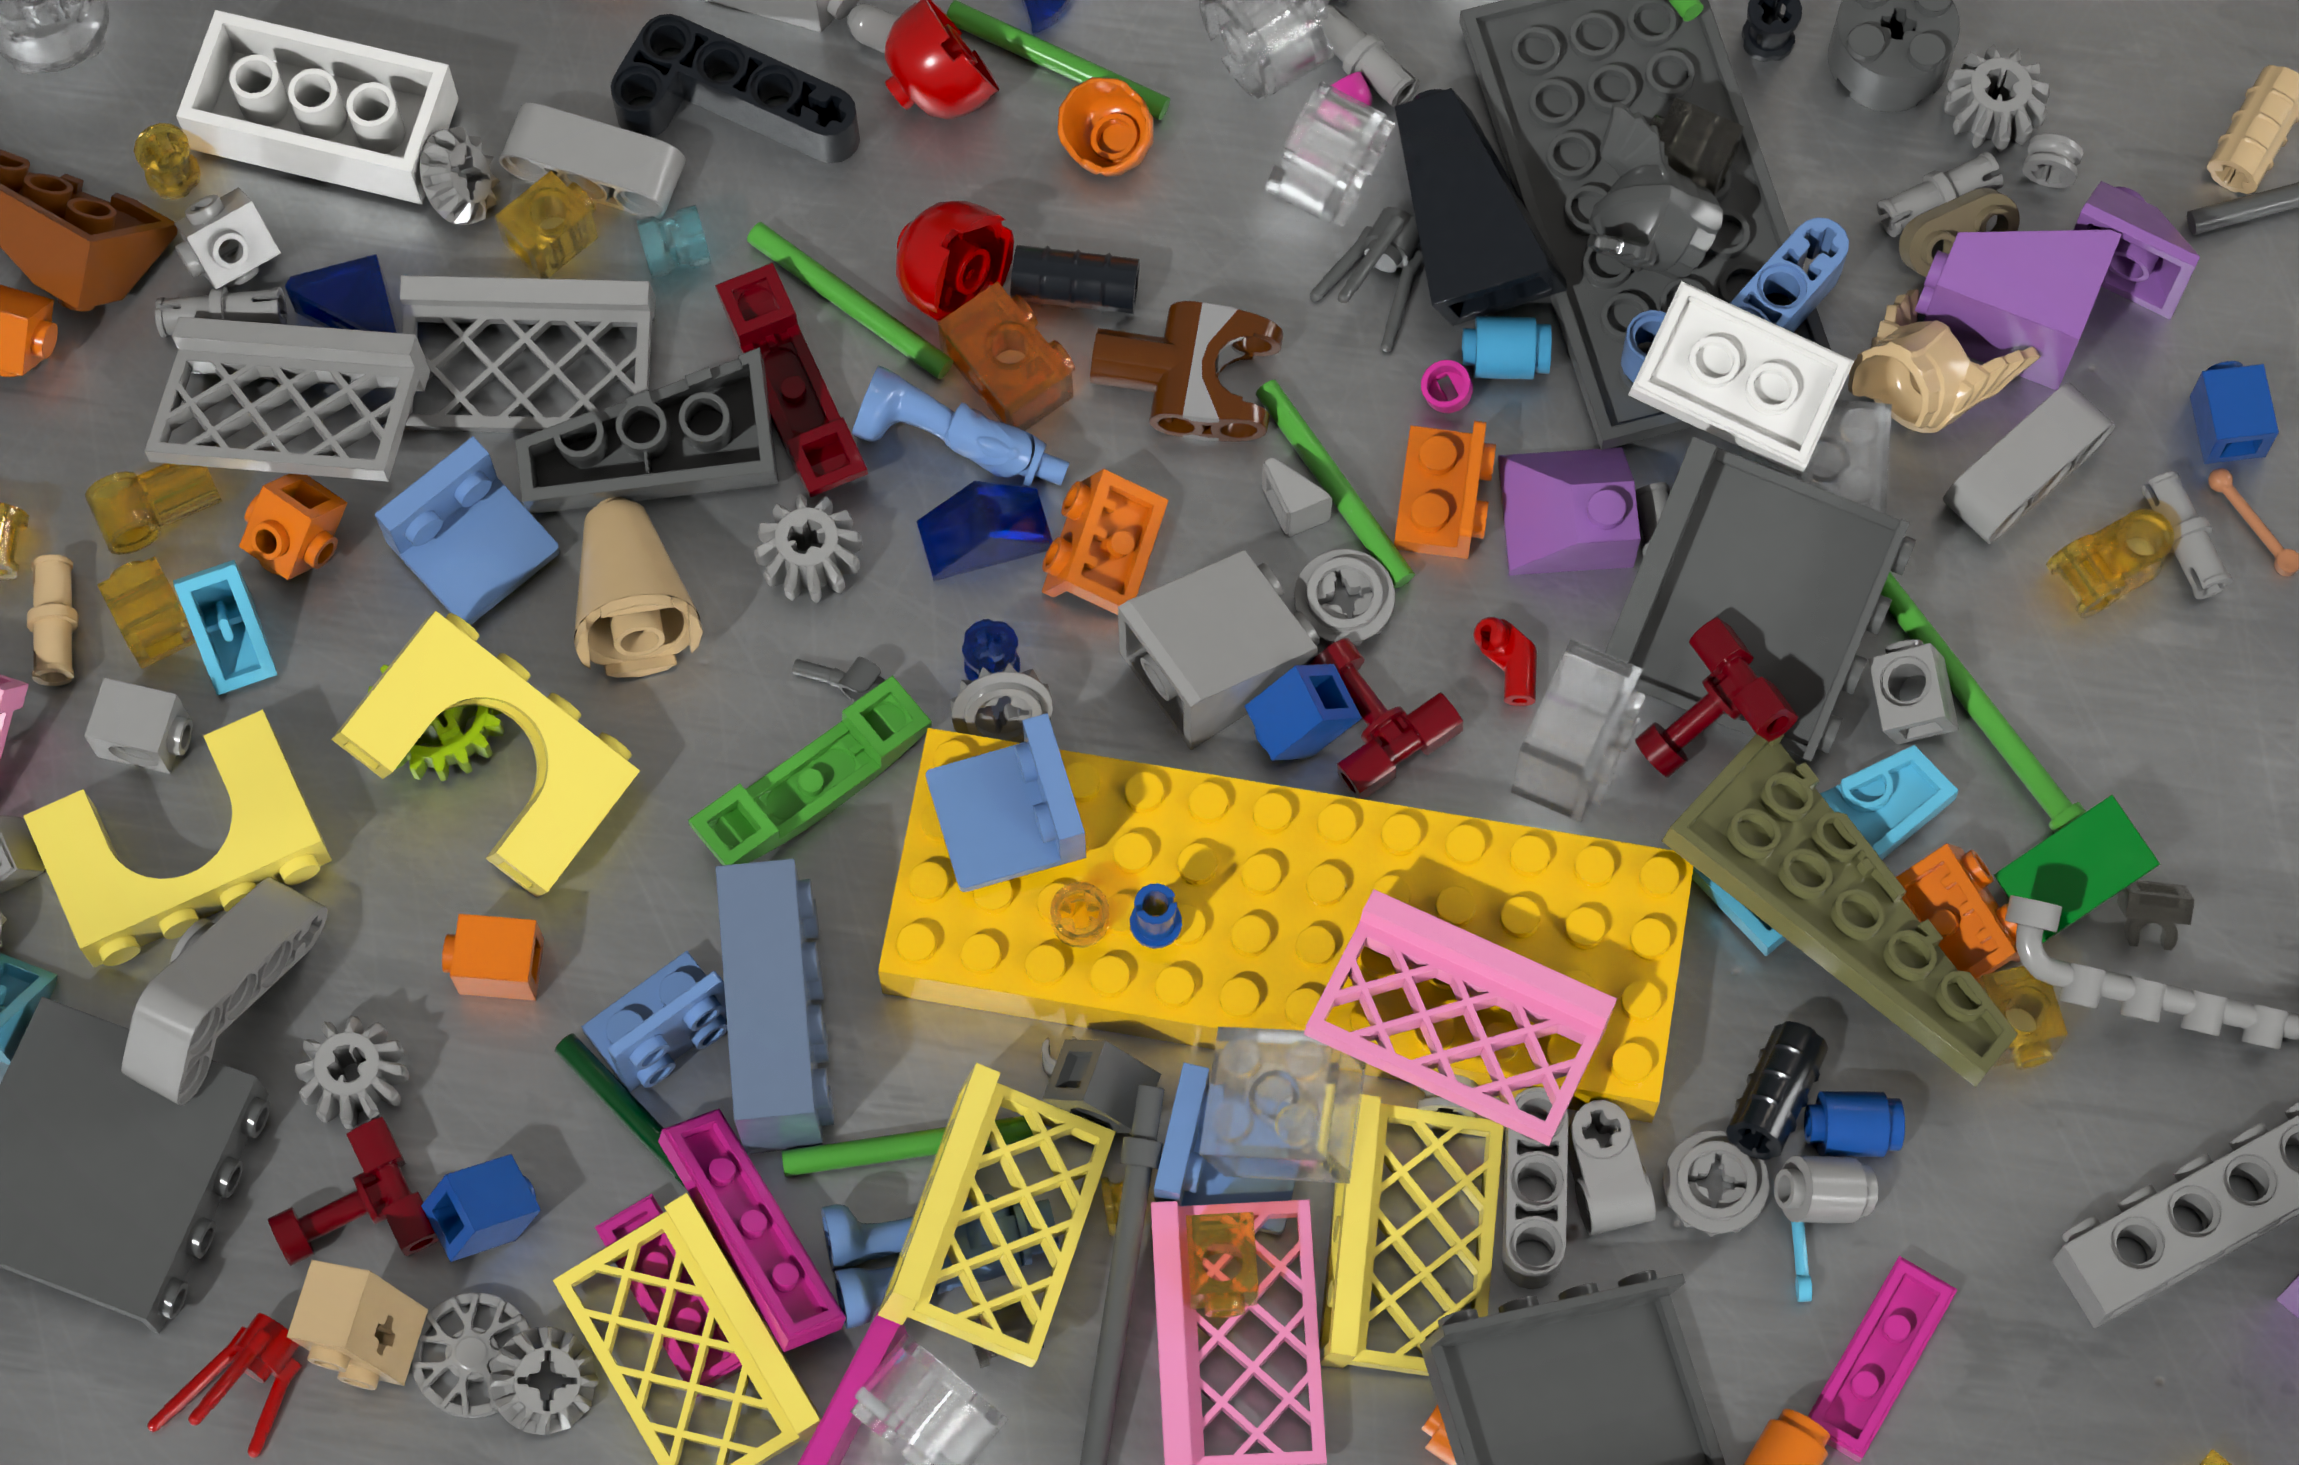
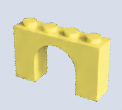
M435 611L422 623L331 740L384 779L393 773L432 721L440 713L448 709L463 705H481L496 709L513 719L523 729L532 744L537 765L536 782L528 803L485 859L537 898L548 893L640 770L628 761L632 754L621 742L604 732H601L597 737L578 722L581 713L570 702L555 693H550L546 697L530 685L527 681L531 675L520 663L504 653H499L495 657L479 645L476 641L480 635L469 623L453 613H448L446 617H443Z
M263 709L204 735V739L230 796L232 821L228 836L218 853L201 868L189 874L167 879L150 878L137 874L121 864L98 810L84 789L23 815L78 946L94 968L102 964L105 966H115L125 963L139 954L140 947L162 937L166 939L182 937L187 929L198 920L222 910L228 912L267 877H272L286 885H296L311 879L320 871V866L332 861L275 731Z

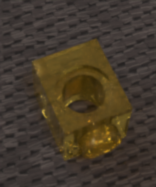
M549 171L495 215L503 243L538 279H548L598 238L592 216L596 211V207L591 198L577 183L572 182L566 186L552 171ZM551 217L565 219L559 226L552 229L538 227L544 220Z
M155 556L144 562L132 561L114 570L109 579L97 584L141 669L196 643L186 615Z
M2024 966L1982 975L1978 981L1979 985L2006 1019L2007 1010L2022 1009L2028 1012L2036 1023V1030L2024 1032L2014 1028L2018 1033L2017 1037L1997 1060L1994 1067L2014 1062L2017 1070H2025L2041 1066L2053 1060V1053L2058 1051L2068 1035L2053 985L2034 978Z
M1253 1212L1186 1215L1190 1309L1205 1308V1316L1213 1318L1235 1317L1244 1314L1245 1306L1257 1305L1258 1301ZM1215 1254H1228L1239 1262L1241 1271L1231 1280L1217 1281L1205 1272L1203 1265L1206 1260Z

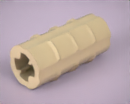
M2275 65L2264 67L2253 87L2247 89L2245 93L2246 99L2239 111L2233 113L2232 123L2225 135L2220 136L2218 147L2207 165V170L2211 173L2212 179L2220 186L2232 192L2244 194L2255 192L2266 172L2272 169L2274 165L2273 160L2279 149L2286 145L2288 141L2287 135L2293 125L2299 122V73L2288 67H2278Z

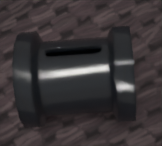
M1800 0L1749 1L1747 7L1748 19L1742 28L1741 35L1744 41V50L1752 58L1761 62L1780 61L1790 54L1795 44L1793 31L1798 27L1802 17ZM1782 4L1786 6L1784 15L1780 13ZM1759 34L1763 35L1761 44L1757 42Z

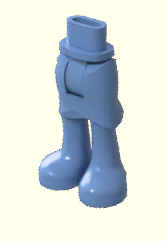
M879 365L866 391L852 430V435L868 442H876L884 436L892 425L899 422L912 425L934 434L945 441V445L954 452L975 462L995 476L1011 478L1016 475L1024 476L1023 484L1031 487L1034 477L1061 486L1070 464L1068 461L1044 453L1047 444L1034 435L1009 424L991 420L979 410L969 408L966 403H961L954 412L901 378L898 374Z
M990 1194L983 1195L986 1202L997 1199ZM968 1197L963 1211L973 1208ZM1049 1199L1036 1201L1035 1203L1047 1227L1054 1226L1055 1221ZM1020 1203L992 1213L1007 1244L1034 1233ZM834 1204L821 1208L826 1247L832 1272L835 1271V1288L839 1306L846 1316L844 1324L846 1329L859 1327L871 1322L876 1309L881 1306L895 1266L873 1270L850 1267L901 1252L913 1216L882 1223H861L845 1205ZM979 1219L956 1228L954 1237L966 1260L994 1249ZM1058 1237L1053 1238L1054 1241L1056 1242L1058 1248H1060V1246H1059V1238H1058ZM1038 1244L1017 1252L1013 1256L1019 1268H1021V1266L1032 1265V1255L1041 1254L1044 1251L1041 1245ZM948 1254L942 1269L952 1266ZM1000 1260L972 1270L977 1283L1006 1275ZM957 1276L937 1284L935 1288L939 1295L963 1285Z

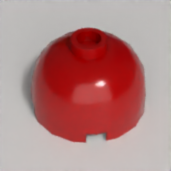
M933 0L915 2L893 23L885 42V60L892 76L885 81V84L905 110H909L916 104L929 116L948 120L966 116L982 107L1000 88L975 50L971 51L960 37L962 32Z
M968 201L938 202L921 212L903 228L897 241L896 277L907 301L930 319L948 328H963L977 320L985 309L973 305L989 285L998 293L1000 292L1013 260L1014 236L1012 230L1002 225L1001 221L1005 219L981 205Z

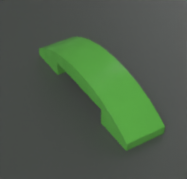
M892 675L842 711V721L748 788L745 789L739 783L688 819V823L722 865L749 863L813 826L866 787L912 747L927 732V728L932 727V721Z

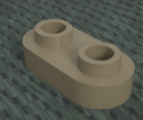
M1978 188L1913 218L1905 226L1900 236L1899 253L1901 259L1911 270L1927 277L1934 260L1932 249L1938 241L1943 240L1942 252L1949 254L1958 232H1986L1987 222L1994 215H1997V222L1990 232L2018 231L2020 224L2018 208L2012 199L1994 189Z

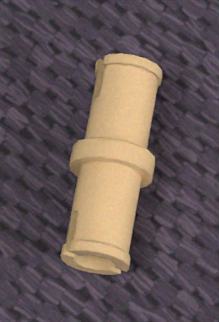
M42 555L36 557L31 563V570L33 572V608L27 612V628L33 632L34 671H32V679L41 685L59 686L70 683L72 678H74V670L72 669V633L78 629V612L72 608L71 570H73V562L71 559L61 555Z

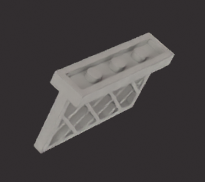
M401 275L400 301L403 304L402 334H415L417 336L418 322L445 323L458 337L432 361L424 354L431 371L428 380L434 375L455 398L437 414H413V399L404 430L535 433L577 417L586 409L589 412H598L599 410L592 403L617 380H620L633 395L649 390L652 321H655L656 296L649 281ZM456 323H473L464 332L456 325ZM490 324H506L519 340L496 361L492 362L472 340ZM517 324L534 326L525 333ZM552 325L568 326L581 341L554 364L534 341ZM579 326L597 327L587 335ZM613 327H637L636 349L618 365L595 344ZM467 346L487 369L460 392L444 376L440 369ZM528 347L549 370L522 394L501 371ZM590 349L610 372L584 395L563 372ZM634 365L635 384L625 375ZM496 377L516 400L498 416H482L469 400ZM557 378L578 401L561 417H544L531 401ZM463 406L471 415L453 414ZM525 407L533 417L516 415Z
M178 317L172 335L178 351L144 452L149 462L389 482L415 392H425L431 371L415 334ZM191 373L218 375L222 380L194 398H191L186 391ZM258 378L277 380L281 384L253 403L248 400L241 390ZM316 383L335 384L340 389L338 392L312 408L300 395V393ZM375 388L396 389L394 398L373 412H370L360 400L362 396ZM233 394L243 409L213 426L203 412ZM292 399L302 411V414L272 431L262 417ZM352 404L362 418L332 436L322 421ZM194 417L205 430L204 433L186 444L168 443L172 431ZM253 422L265 436L245 449L229 448L224 441ZM312 427L316 429L324 442L305 454L289 453L284 444ZM371 432H374L379 438L380 445L375 459L351 458L344 451L345 448Z

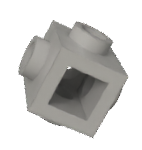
M239 187L220 198L218 195H209L199 199L185 210L186 217L174 223L184 240L176 245L175 249L193 278L203 274L216 290L224 285L232 288L244 284L256 276L259 272V265L281 254L252 200Z

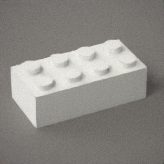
M215 10L176 117L191 150L422 205L426 195L420 176L422 148L431 134L438 130L449 129L459 97L448 64Z

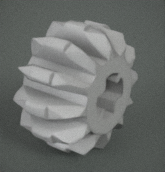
M1994 44L1986 50L1984 59L1970 52L1963 59L1961 69H1955L1949 76L1946 85L1949 94L1946 95L1944 101L1945 114L1955 116L1952 125L1954 135L1969 131L1974 134L1972 138L1974 149L1981 146L1985 139L1993 141L1999 154L2007 148L2010 139L2023 146L2025 142L2030 140L2033 128L2038 129L2044 123L2047 115L2044 104L2047 103L2050 95L2049 84L2038 81L2041 74L2039 63L2027 66L2020 64L2022 56L2019 48L2012 52L2009 58L2001 57Z
M799 493L795 501L796 510L790 512L784 506L776 503L772 509L776 523H760L757 532L763 544L755 549L757 564L767 567L764 571V578L770 587L784 583L785 596L791 601L798 597L803 589H808L811 600L818 604L822 599L821 587L828 585L833 591L842 594V591L845 589L842 574H857L860 563L859 558L854 553L863 547L862 539L859 532L850 530L853 526V519L847 509L833 514L832 500L828 499L826 495L817 503L815 508H810L806 497ZM811 543L819 544V547L811 546ZM798 550L807 552L806 554L798 553Z
M351 1015L346 1022L345 1031L342 1033L337 1031L332 1022L324 1021L322 1031L327 1040L322 1044L315 1040H304L302 1047L312 1060L303 1061L295 1065L294 1072L298 1079L307 1082L299 1091V1095L305 1105L317 1104L316 1115L322 1122L328 1123L340 1114L344 1127L353 1130L358 1123L359 1112H365L371 1121L382 1117L381 1112L376 1106L381 1101L389 1105H400L401 1096L391 1085L407 1081L409 1079V1072L405 1065L397 1063L404 1054L403 1047L398 1040L386 1041L388 1032L383 1024L376 1022L364 1031L359 1017ZM356 1063L360 1077L348 1082L344 1068Z

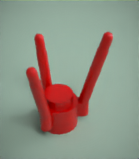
M257 1313L247 1328L242 1326L231 1342L149 1420L147 1424L148 1430L156 1432L163 1427L232 1362L189 1415L188 1421L193 1426L199 1425L243 1373L263 1384L270 1375H273L275 1380L247 1451L251 1458L258 1457L270 1433L288 1385L302 1367L299 1362L292 1358L300 1345L287 1338L289 1330L265 1314Z

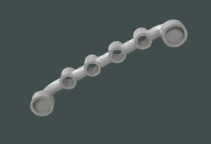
M2010 895L2005 921L2018 924L2016 929V950L2020 961L2034 978L2049 985L2061 987L2059 1001L2098 1009L2100 996L2122 1001L2120 1014L2159 1023L2161 1010L2182 1014L2180 1028L2220 1036L2222 1024L2244 1028L2241 1038L2242 1042L2278 1050L2281 1048L2283 1037L2299 1040V1014L2050 957L2042 945L2043 931L2057 932L2062 906Z

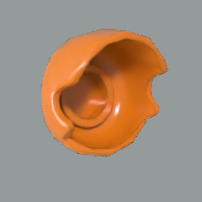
M1092 77L1073 87L1060 105L1058 135L1061 144L1083 169L1094 175L1101 174L1105 177L1121 176L1140 165L1153 144V116L1143 98L1126 82L1117 78Z

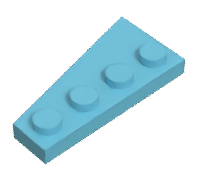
M1913 745L1841 779L1839 785L1820 794L1834 812L1847 814L1883 860L1956 800L1959 790ZM1693 867L1692 879L1765 956H1768L1787 940L1702 872Z

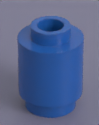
M1820 1091L1817 1095L1816 1103L1807 1104L1805 1108L1804 1134L1806 1142L1808 1144H1816L1819 1156L1885 1157L1887 1151H1900L1905 1136V1114L1900 1098H1887L1884 1092Z

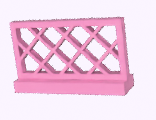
M1373 889L1363 908L1360 922L1306 1024L1304 1035L1550 1146L1590 1059L1603 1037L1617 998ZM1365 946L1390 957L1397 974L1365 982L1357 963L1363 947ZM1350 977L1353 986L1342 989L1346 980ZM1436 978L1451 986L1457 1002L1426 1010L1415 984ZM1403 987L1414 1014L1382 1022L1372 996ZM1359 1000L1370 1026L1349 1032L1327 1022L1326 1019L1333 1007ZM1498 1006L1511 1012L1518 1029L1488 1038L1476 1011ZM1463 1015L1475 1042L1444 1050L1433 1023ZM1420 1027L1431 1054L1410 1060L1395 1053L1389 1036ZM1557 1033L1582 1044L1574 1059L1549 1066L1537 1039ZM1376 1040L1378 1045L1370 1041ZM1525 1043L1536 1070L1505 1078L1494 1051ZM1481 1055L1492 1082L1474 1088L1458 1082L1450 1064ZM1437 1068L1439 1073L1432 1069ZM1566 1076L1561 1089H1559L1555 1079ZM1542 1083L1552 1104L1546 1120L1544 1121L1520 1110L1512 1092ZM1499 1096L1500 1100L1495 1099L1493 1097Z
M1310 1199L1178 1206L1177 1201L1151 1202L1164 1465H1327ZM1297 1218L1298 1242L1281 1261L1253 1238L1268 1219ZM1239 1220H1254L1246 1230L1235 1222ZM1220 1222L1238 1239L1213 1264L1193 1247L1192 1223ZM1245 1245L1273 1268L1250 1295L1245 1293L1222 1272ZM1298 1256L1301 1279L1288 1268ZM1194 1262L1207 1272L1196 1285ZM1280 1276L1302 1294V1308L1285 1327L1257 1303ZM1214 1279L1242 1303L1219 1330L1214 1328L1196 1311V1298ZM1249 1310L1277 1334L1254 1361L1248 1358L1225 1337ZM1302 1321L1304 1322L1305 1344L1292 1334ZM1197 1326L1210 1337L1209 1341L1200 1350ZM1284 1341L1306 1359L1307 1369L1305 1376L1289 1393L1261 1369L1263 1364ZM1217 1345L1222 1347L1246 1369L1222 1397L1200 1378V1364ZM1253 1376L1281 1400L1258 1428L1229 1404ZM1307 1386L1309 1411L1296 1400ZM1201 1392L1215 1404L1204 1417L1202 1416ZM1289 1407L1310 1425L1312 1451L1283 1452L1264 1434ZM1221 1411L1250 1435L1234 1455L1205 1456L1203 1431ZM1257 1442L1269 1452L1247 1454Z

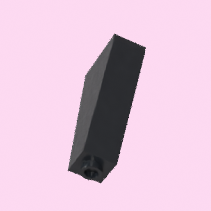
M1452 88L1447 90L1431 89L1419 93L1414 97L1413 101L1395 106L1432 306L1454 326L1473 320L1476 316H1486L1567 291L1566 279L1474 114Z

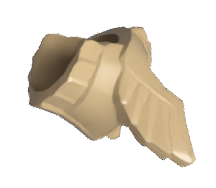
M1909 290L1906 294L1897 296L1893 305H1887L1885 319L1880 321L1877 336L1872 338L1870 349L1859 353L1850 369L1848 391L1857 397L1866 396L1873 399L1891 418L1910 430L1920 433H1936L1953 423L1978 403L1995 396L2041 356L2035 347H2030L1995 358L1982 365L1971 362L1949 326L1937 320L1918 322V313L1915 311V308L1919 301V290Z

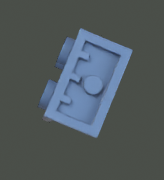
M474 436L374 514L386 543L450 613L459 616L470 625L560 553L559 545L554 538L498 479L489 453Z
M1048 713L1022 720L1023 743L935 767L926 772V781L957 884L962 892H969L1086 858L1085 831Z
M685 951L581 1027L586 1037L629 1092H632L641 1084L644 1088H649L665 1079L676 1067L674 1060L694 1046L697 1049H704L726 1033L727 1018L724 981L716 971L706 976L689 952Z
M1183 1063L1154 1185V1202L1177 1201L1178 1206L1292 1200L1309 1125L1310 1110L1299 1105L1209 1086V1068ZM1287 1218L1268 1219L1258 1231L1281 1235L1285 1231ZM1239 1220L1235 1222L1243 1228H1248L1254 1220Z

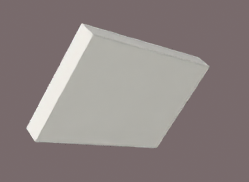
M1681 281L1628 396L1798 475H1802L1854 361Z

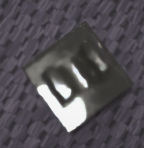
M2137 880L2118 893L2117 904L2125 918H2127L2124 925V934L2130 946L2138 947L2141 929L2147 924L2156 923L2162 926V933L2160 935L2162 948L2171 951L2175 947L2178 931L2174 923L2191 925L2195 900L2185 885Z

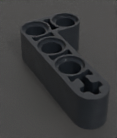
M673 14L658 15L645 24L616 71L610 85L612 100L620 127L652 138L661 134L668 127L685 99L810 157L827 163H838L850 158L857 150L860 142L855 102L847 92ZM667 48L682 50L679 54L672 57L659 56V53ZM720 72L736 74L727 81L719 82L712 80V77ZM647 96L653 98L651 102L643 106L629 104L637 97ZM774 96L789 98L787 102L781 105L772 106L765 104L768 99Z

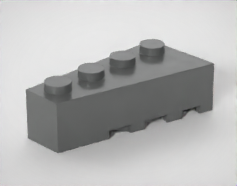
M760 347L738 355V359L711 369L706 367L685 375V379L650 392L646 390L625 398L626 401L598 412L590 411L516 439L515 445L521 498L528 512L538 514L595 507L601 501L613 497H622L636 502L779 484L765 365Z

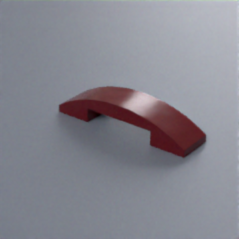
M773 262L715 285L742 354L760 347L765 365L771 420L809 497L811 498L868 475L867 467L845 419L840 417L799 328L795 310Z

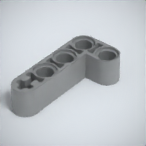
M267 877L147 985L132 1015L122 1061L121 1072L123 1075L179 1106L190 1101L197 1093L208 1073L217 1037L313 947L324 928L328 913L327 908L272 877Z

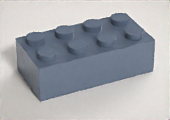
M794 859L715 866L734 1122L743 1148L747 1154L824 1145L822 1126L834 1125V1111L831 1086H828L826 1068L818 1069L817 1063L829 1062L826 1023H823L821 1004H812V1000L824 999V987L816 941H807L808 938L819 937L816 899H813L811 879L799 880Z

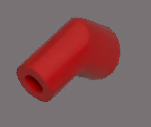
M1496 617L1482 619L1474 629V642L1486 657L1505 672L1504 702L1513 706L1534 704L1536 701L1537 650L1534 643L1505 619H1498Z

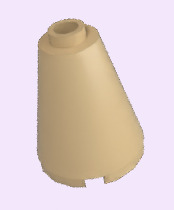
M622 497L605 499L590 510L584 520L574 633L576 652L584 666L590 669V661L603 665L605 674L616 678L643 677L666 671L677 665L675 655L688 645H690L691 654L698 648L703 633L700 616L645 508L637 502Z

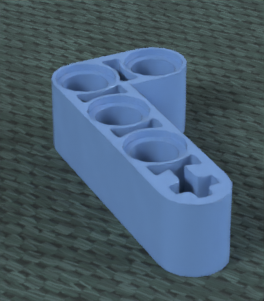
M1817 217L1805 221L1791 234L1730 304L1794 333L1837 284L1849 248V239L1846 231L1838 223L1828 218ZM1806 257L1814 259L1809 265L1807 274L1802 270ZM1780 293L1788 297L1792 304L1785 306L1775 305L1765 295ZM1649 310L1642 312L1634 317L1627 327L1621 356V366L1624 374L1633 383L1647 355L1639 349L1638 345L1645 342H1653L1666 315L1663 311Z

